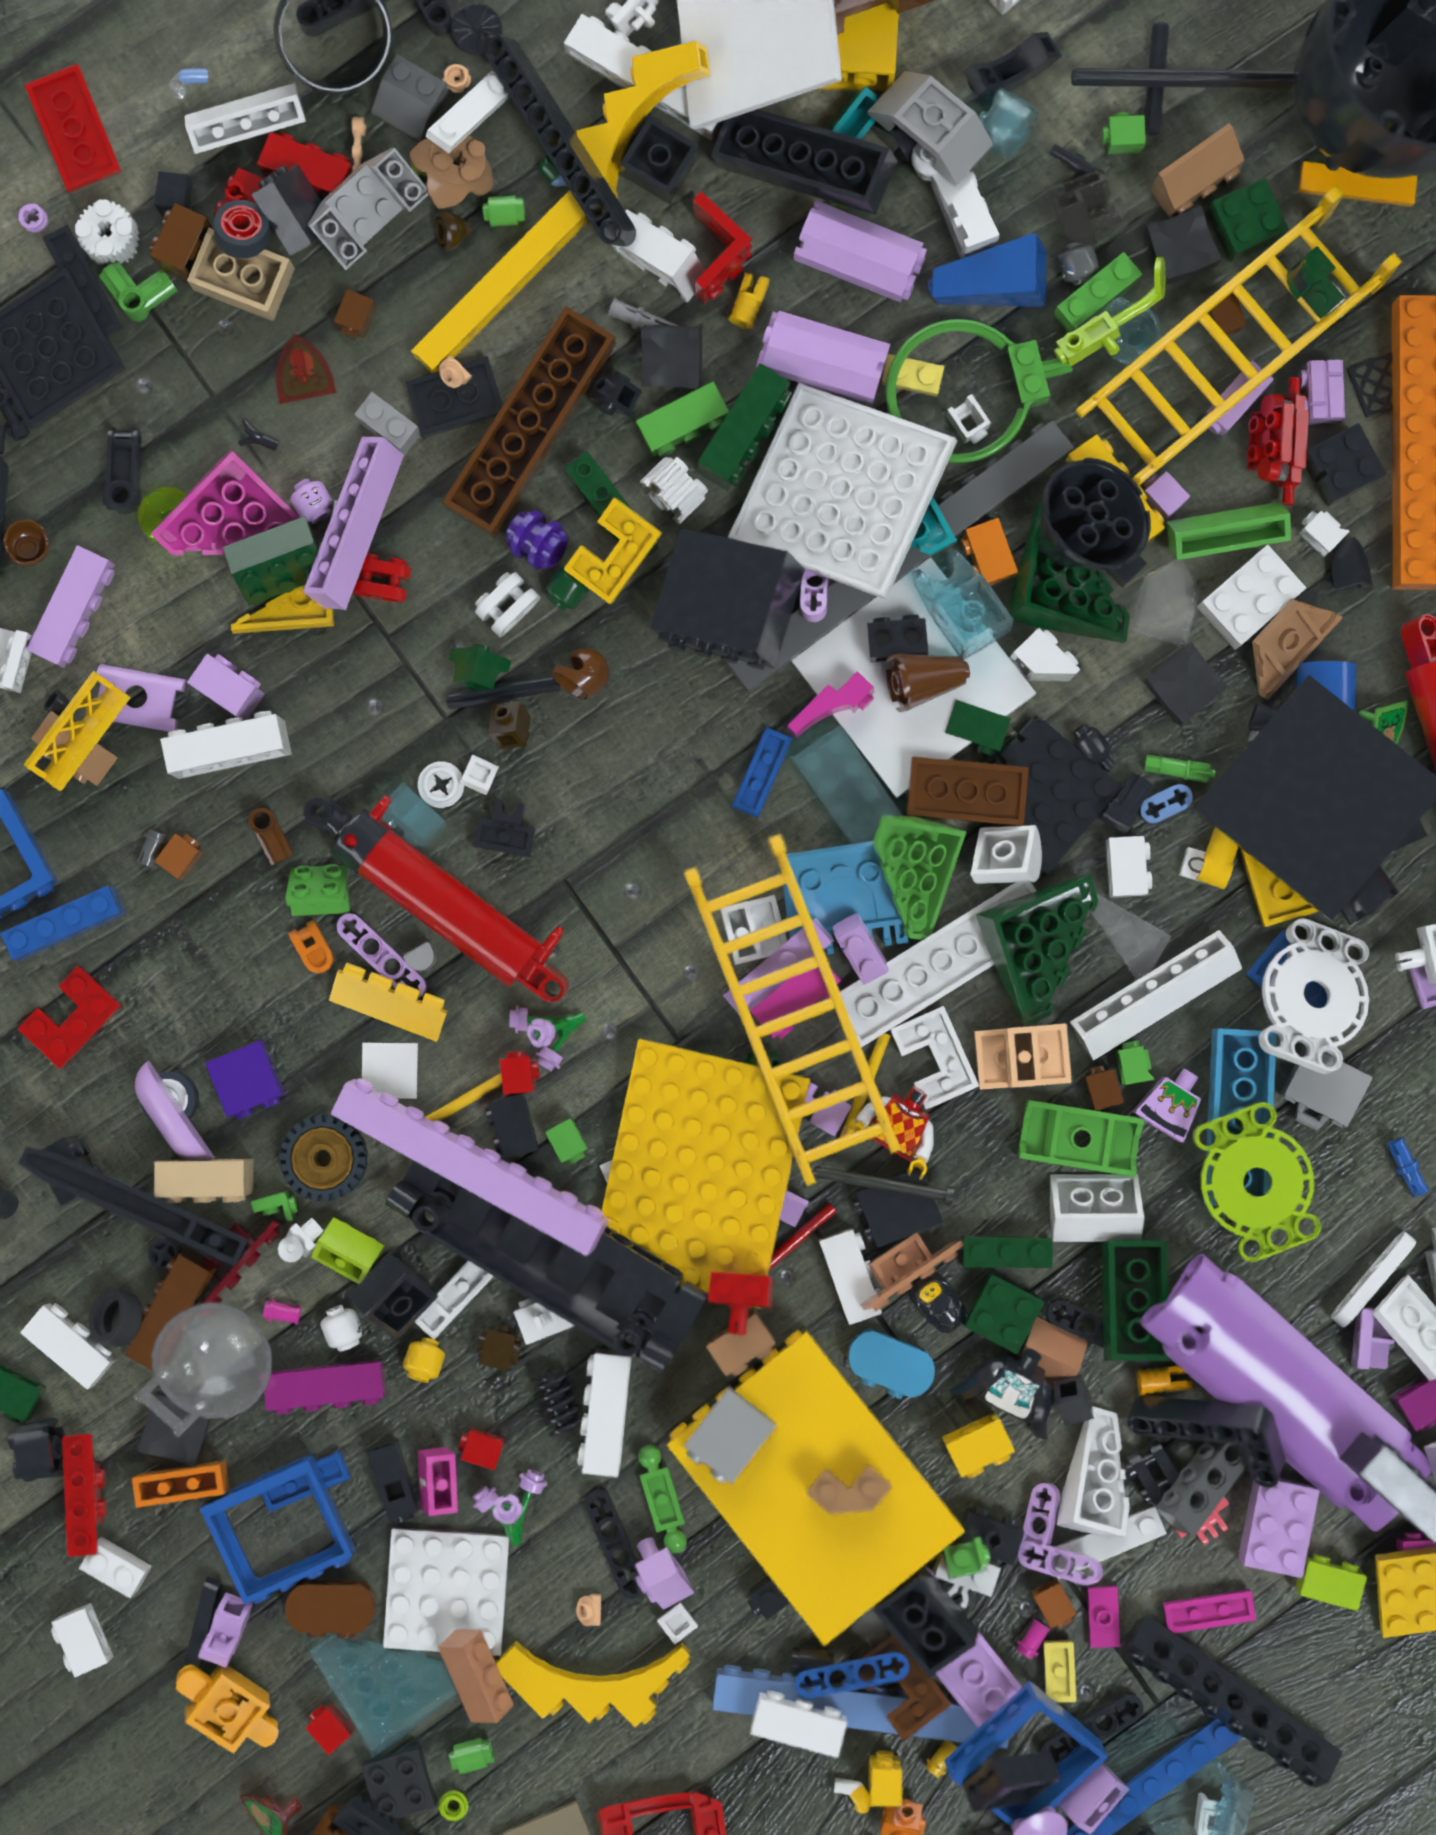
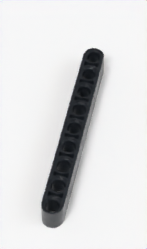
M496 33L489 35L483 44V52L601 240L610 245L630 246L636 238L634 224L519 43L515 39ZM619 228V234L616 236L617 229Z

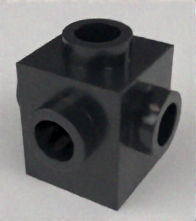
M615 371L614 375L602 372L599 379L595 382L594 389L589 398L599 404L597 408L607 415L613 416L614 413L630 416L642 390L632 384L628 376Z

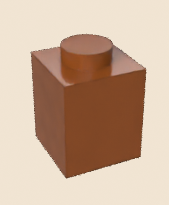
M175 833L154 862L177 879L184 880L204 852L197 848L200 843L187 833L184 837Z
M1057 1577L1031 1591L1050 1628L1055 1626L1062 1628L1073 1621L1072 1617L1077 1615Z

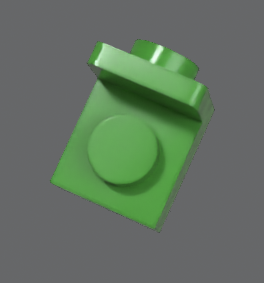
M289 1190L251 1201L253 1212L262 1211L263 1216L280 1212L279 1206L282 1205L287 1222L295 1220V1213L299 1212L295 1195H290Z
M980 1537L974 1538L972 1542L946 1547L942 1550L949 1580L983 1573L987 1568V1563L990 1562L988 1547L986 1544L982 1545Z

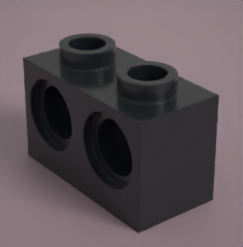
M911 614L902 616V620L890 621L889 617L874 618L873 623H867L870 663L886 662L887 657L891 654H929L926 618H919V615ZM915 630L921 637L918 641L910 643L905 640V633ZM880 633H887L891 636V641L886 645H879L876 643L875 637Z

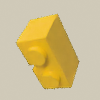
M880 1750L876 1751V1755H869L868 1791L871 1806H901L902 1768L899 1756L893 1755L892 1751Z

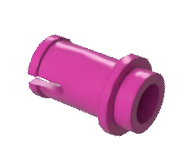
M272 1299V1301H266L263 1318L268 1319V1322L278 1320L298 1325L301 1306L277 1303L276 1299Z
M1034 1619L1022 1641L1017 1642L1019 1646L1016 1650L1032 1660L1034 1655H1038L1036 1651L1050 1629Z

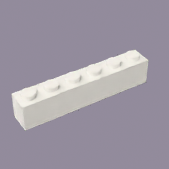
M581 14L564 42L566 54L623 88L635 86L630 73V69L633 67L632 57L651 52L644 46L640 45L638 48L630 43L629 38L619 31L613 33L605 28V24L594 16L588 18ZM686 85L666 96L655 107L690 127ZM724 120L695 131L712 141Z
M1218 930L1073 1019L1070 1023L1080 1044L1094 1061L1242 969L1233 945Z

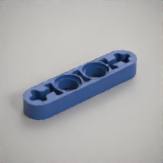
M893 1652L803 1671L796 1677L795 1689L801 1697L815 1699L903 1680L908 1675L910 1665L903 1654ZM897 1658L899 1663H904V1668L900 1669L899 1675H895L892 1670L884 1671L886 1678L880 1679L878 1661L883 1660V1667L892 1665V1659ZM870 1664L874 1667L875 1676L872 1680L863 1681L859 1678L858 1671L862 1665ZM840 1670L845 1673L846 1682L843 1686L833 1687L830 1684L829 1677L833 1671ZM824 1673V1682L828 1690L822 1691V1685L813 1686L811 1693H808L806 1689H801V1684L805 1683V1677H810L812 1681L821 1680L819 1674Z

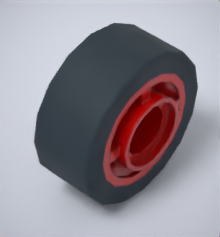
M234 200L225 203L217 210L214 217L215 241L219 249L231 257L248 259L257 256L266 249L270 240L269 220L256 203L248 200Z

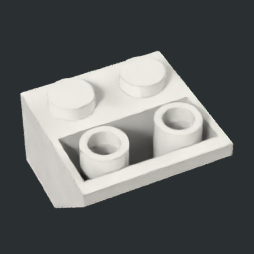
M1040 628L1018 647L1010 657V660L1028 681H1070L1080 671L1076 666L1079 663L1077 659L1068 651L1064 653L1056 645L1058 641L1054 635L1048 630L1043 632Z

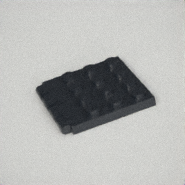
M1029 717L1017 731V734L1024 739V742L1021 743L1018 739L1012 737L998 755L1006 762L1004 765L1029 767L1024 826L1036 825L1042 849L1040 871L1047 876L1120 791L1122 786L1098 765L1090 762L1078 748L1042 719L1038 723L1032 717ZM995 758L990 762V764L1002 765ZM985 823L988 827H1008V826H1016V825H1005V824Z

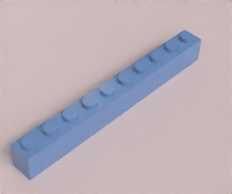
M724 1665V1669L717 1668L713 1710L754 1715L759 1693L767 1694V1691L779 1692L784 1695V1699L794 1702L797 1698H805L801 1697L795 1689V1680L798 1674L785 1672L782 1673V1676L770 1675L771 1672L765 1669H753V1672L741 1671V1667L735 1665ZM820 1677L821 1680L818 1681L805 1679V1683L801 1684V1689H806L808 1693H811L812 1687L822 1685V1691L828 1690L824 1677ZM842 1680L841 1684H830L833 1687H841L845 1684L846 1680ZM878 1685L870 1692L863 1688L805 1700L812 1702L813 1707L825 1709V1706L840 1709L842 1715H846L847 1728L898 1734L886 1715L904 1703L909 1697L903 1688H900L899 1691H891L885 1685ZM947 1698L952 1706L913 1736L963 1743L978 1727L956 1699ZM1006 1740L1000 1747L1008 1748V1740Z

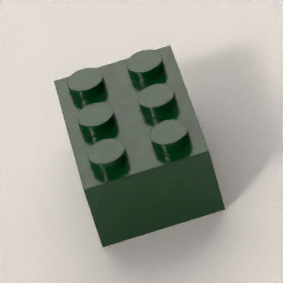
M305 516L223 547L231 575L249 606L262 603L267 599L291 592L298 587L306 585L320 549V545Z

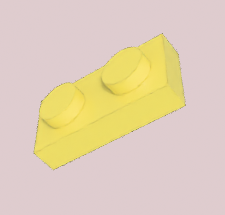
M888 354L881 385H886L888 371L895 355ZM906 358L900 369L896 388L937 397L944 366Z
M1073 1640L1043 1641L1045 1694L1056 1703L1076 1702Z

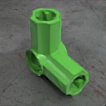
M120 262L111 263L99 275L102 282L122 308L126 317L132 321L144 320L151 309L178 292L163 269L137 286ZM132 301H140V304L136 308H128L129 304Z

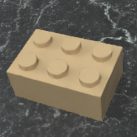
M208 228L187 282L194 291L274 321L295 268L290 259L268 250H263L259 255L248 259L234 258L226 255L219 249L215 241L214 229Z
M253 1159L162 1160L154 1162L155 1197L163 1198V1201L167 1203H181V1201H187V1197H193V1203L216 1201V1197H223V1202H241L246 1200L245 1196L254 1194Z

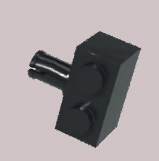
M975 1506L974 1510L966 1508L961 1522L965 1532L956 1538V1544L969 1543L974 1538L980 1537L982 1545L986 1544L988 1547L990 1558L1014 1565L1025 1533L1024 1529L1019 1526L1020 1521L1004 1515L1002 1520L992 1517L991 1511L979 1506Z

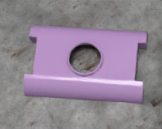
M105 664L99 665L97 673L124 693L132 686H141L147 693L146 703L142 707L131 708L126 704L113 722L166 732L176 731L178 720L171 718L176 691L184 692L186 679ZM102 683L100 684L98 697L106 689V686Z

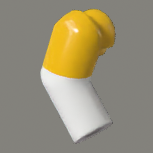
M835 1777L833 1793L849 1795L855 1805V1811L860 1814L867 1813L871 1807L869 1792L863 1783Z

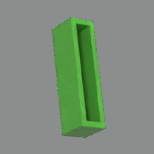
M1281 502L1167 521L1169 550L1177 560L1291 541L1290 513Z

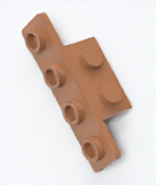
M918 1233L907 1236L867 1264L882 1290L860 1304L862 1309L873 1308L874 1311H877L890 1302L888 1298L894 1293H897V1295L903 1294L913 1287L911 1283L918 1277L924 1279L935 1272L934 1266L941 1261L947 1263L959 1255L957 1250L963 1246L962 1241L951 1242L931 1255Z

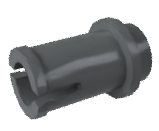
M149 829L148 834H144L146 840L137 862L155 868L156 862L154 861L158 857L162 845L166 844L167 841H165V834Z

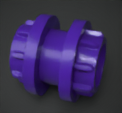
M538 510L521 512L513 519L506 533L507 546L510 547L511 554L517 558H523L528 554V564L535 569L542 567L545 569L548 567L552 568L564 555L568 545L567 534L563 532V526L558 522L551 521L545 525L546 516Z

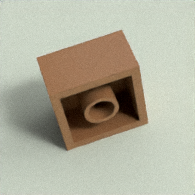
M753 1309L747 1316V1336L727 1334L728 1326L706 1341L707 1349L725 1376L732 1373L735 1377L749 1367L748 1361L757 1356L761 1360L773 1351L772 1345L775 1344V1337L757 1310Z

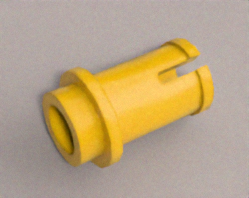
M944 1740L931 1759L927 1758L926 1761L928 1763L925 1768L937 1778L942 1774L945 1775L947 1766L944 1760L958 1746L952 1741Z

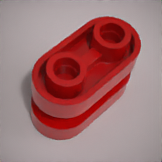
M367 553L360 571V579L357 580L352 594L394 603H405L407 590L399 588L400 580H410L412 568L406 566L407 561L390 558L389 562L378 560L379 557L377 555ZM372 575L389 578L388 585L371 582Z

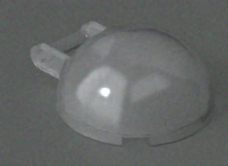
M205 1303L190 1307L170 1320L158 1335L151 1355L153 1356V1373L155 1375L138 1391L133 1399L138 1403L143 1402L173 1429L172 1433L177 1438L199 1416L206 1419L223 1418L225 1420L243 1413L256 1403L269 1381L272 1357L268 1340L258 1323L239 1308L221 1303ZM158 1384L174 1404L189 1412L183 1420H180L151 1394V1391Z

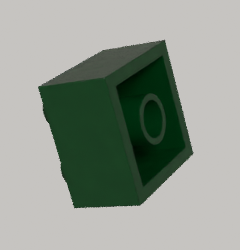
M1266 178L1212 201L1207 210L1230 263L1273 245L1289 231Z
M989 1272L963 1325L1018 1355L1044 1301Z

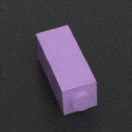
M1253 360L1250 362L1257 372L1262 370ZM1242 372L1221 394L1224 401L1249 381ZM1271 376L1212 424L1208 430L1216 435L1219 433L1221 436H1224L1274 379ZM1213 405L1205 412L1202 419L1215 409Z

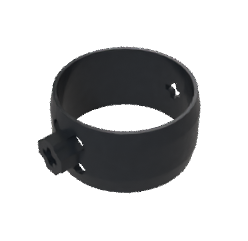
M291 0L279 1L273 23L276 49L285 64V68L303 85L326 93H345L366 85L383 68L391 49L392 26L389 13L382 0H373L382 21V42L374 62L360 76L347 82L336 84L312 80L300 73L290 63L283 47L281 28L284 13Z

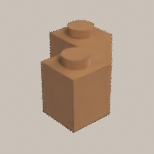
M53 711L48 714L31 738L36 744L41 742L59 715ZM68 730L59 732L55 738L56 746L66 743L69 739ZM97 742L73 777L83 784L89 780L98 786L118 757ZM51 754L43 755L51 760Z
M870 1464L865 1466L850 1486L825 1467L807 1489L806 1494L829 1514L870 1511L877 1506L891 1489L892 1484Z

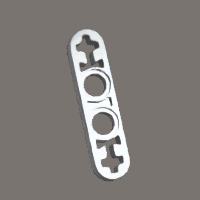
M1402 1231L1397 1235L1335 1308L1331 1318L1342 1328L1347 1326L1410 1253L1416 1244V1240L1406 1231Z

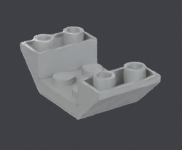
M904 71L867 112L869 116L889 132L897 125L937 159L934 169L954 186L959 184L993 146V142L976 112L930 75Z
M392 147L364 162L324 198L307 226L343 269L347 270L367 252L363 245L402 209L408 212L412 211L429 195L427 187L399 152Z

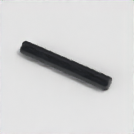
M1163 21L1155 22L1152 25L1148 69H1166L1169 24ZM1147 87L1144 119L1145 134L1149 136L1159 135L1161 131L1164 87Z
M551 675L494 685L493 690L470 689L446 694V701L449 709H457L560 690V684Z

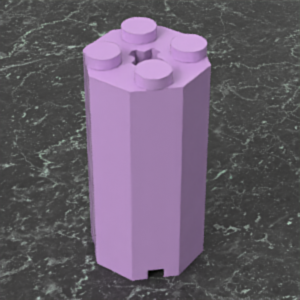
M815 201L801 231L799 240L802 243L800 248L796 247L794 261L901 303L902 299L909 300L916 279L913 273H920L927 249L923 248L924 243Z
M773 311L769 326H767L764 334V346L760 352L756 367L761 363L783 378L873 404L890 344L782 311L778 313Z

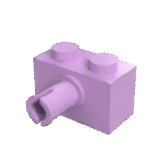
M646 1538L638 1543L637 1548L642 1555L643 1561L635 1564L639 1572L636 1581L642 1592H646L652 1603L657 1602L664 1610L694 1594L683 1567L667 1547L659 1551L653 1538Z

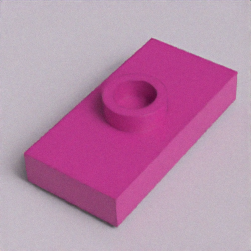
M1116 1585L1087 1586L1089 1646L1091 1648L1120 1647L1118 1587Z

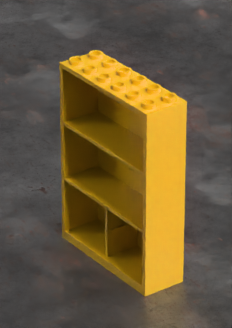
M798 1329L785 1339L784 1342L787 1346L780 1351L774 1348L769 1355L762 1358L763 1365L757 1370L753 1366L739 1376L738 1380L741 1383L732 1388L777 1423L774 1430L732 1484L727 1480L724 1484L710 1474L712 1468L704 1462L700 1465L686 1455L688 1449L684 1447L716 1403L711 1407L706 1403L693 1414L692 1418L694 1421L688 1426L685 1422H682L669 1434L671 1439L667 1446L816 1636L826 1645L965 1531L961 1522L809 1331L806 1329L801 1333ZM728 1385L726 1388H724L721 1392H719L716 1395L715 1399L717 1400V1402L726 1392L730 1385ZM870 1464L892 1484L891 1489L877 1506L870 1511L829 1514L806 1494L807 1489L825 1467L850 1486L865 1466Z

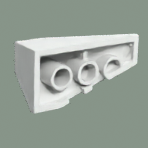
M1093 1407L1094 1419L1084 1421L1066 1478L1060 1500L1057 1525L1085 1533L1125 1537L1130 1506L1128 1497H1125L1123 1480L1126 1479L1125 1469L1121 1468L1119 1454L1122 1447L1117 1413Z

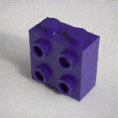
M257 1041L205 1063L226 1117L235 1116L237 1120L252 1115V1108L263 1105V1108L267 1109L281 1103L279 1097L286 1095L265 1041Z

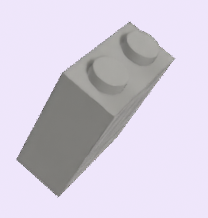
M729 1386L684 1446L688 1449L686 1455L699 1465L702 1462L706 1463L712 1468L710 1474L724 1484L727 1480L732 1484L774 1430L777 1423Z

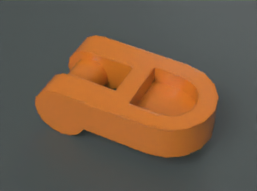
M314 919L307 922V926L299 931L295 929L289 932L288 935L308 970L314 973H324L332 967L334 963L332 950ZM313 937L316 943L307 948L304 941Z

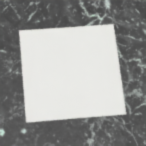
M362 1043V1079L370 1082L373 1085V1089L380 1093L386 1092L397 1098L417 1099L418 1043Z

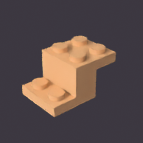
M1066 1024L974 1031L979 1090L1072 1083Z

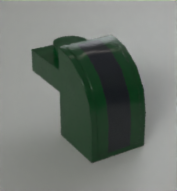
M1317 246L1290 269L1287 274V284L1294 298L1298 300L1302 297L1321 319L1345 297L1328 278L1336 267Z

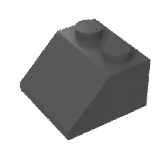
M397 54L381 80L371 114L414 140L421 142L450 95L447 83Z

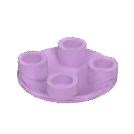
M1052 1806L1044 1807L1040 1812L1030 1815L1026 1819L1019 1818L1012 1824L1013 1835H1066L1068 1829L1065 1818L1057 1813Z

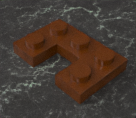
M891 1635L861 1659L893 1652L903 1654L907 1658L910 1665L909 1673L903 1680L898 1682L909 1699L886 1715L891 1725L905 1742L952 1705L932 1677L929 1678L894 1635ZM897 1658L892 1659V1665L886 1667L882 1666L883 1660L877 1662L880 1668V1679L886 1678L884 1671L892 1670L895 1675H899L900 1669L904 1668V1663H899ZM870 1664L862 1665L858 1671L859 1678L863 1681L872 1680L875 1676L874 1667ZM876 1686L868 1687L866 1689L868 1692H870Z

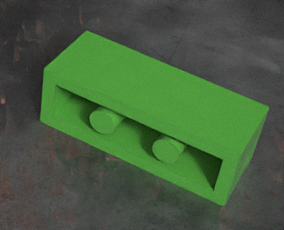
M1123 252L1059 304L1053 316L1067 333L1073 332L1089 322L1093 317L1101 314L1139 282L1142 273Z
M713 381L636 420V424L652 457L658 454L660 457H664L675 450L674 446L684 441L686 444H689L699 439L701 432L709 428L711 431L719 429L729 410Z

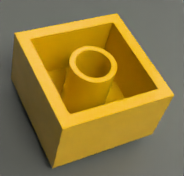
M995 1412L942 1436L961 1477L967 1475L968 1478H973L984 1472V1466L993 1462L995 1466L1000 1465L1011 1459L1010 1454L1015 1452Z

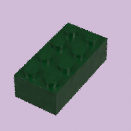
M761 363L758 365L698 461V474L727 492L732 485L738 486L745 474L743 471L744 465L747 461L753 462L760 450L761 438H768L775 426L776 414L778 412L783 414L791 400L789 399L791 395L789 391L790 381Z
M1167 1241L1101 1242L1104 1361H1170V1357L1163 1349V1343L1141 1325L1143 1316L1151 1307L1165 1303L1168 1300Z

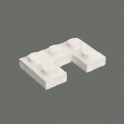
M944 1006L890 1029L901 1056L929 1045L937 1063L939 1072L914 1082L915 1087L928 1095L923 1102L925 1110L979 1087Z

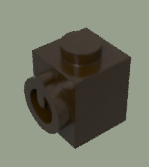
M520 701L493 704L488 735L499 749L526 747L529 738L531 716Z
M496 1323L495 1327H489L486 1333L481 1332L477 1350H481L482 1353L479 1364L507 1371L510 1365L517 1366L523 1338L517 1337L518 1333L512 1332L513 1327Z

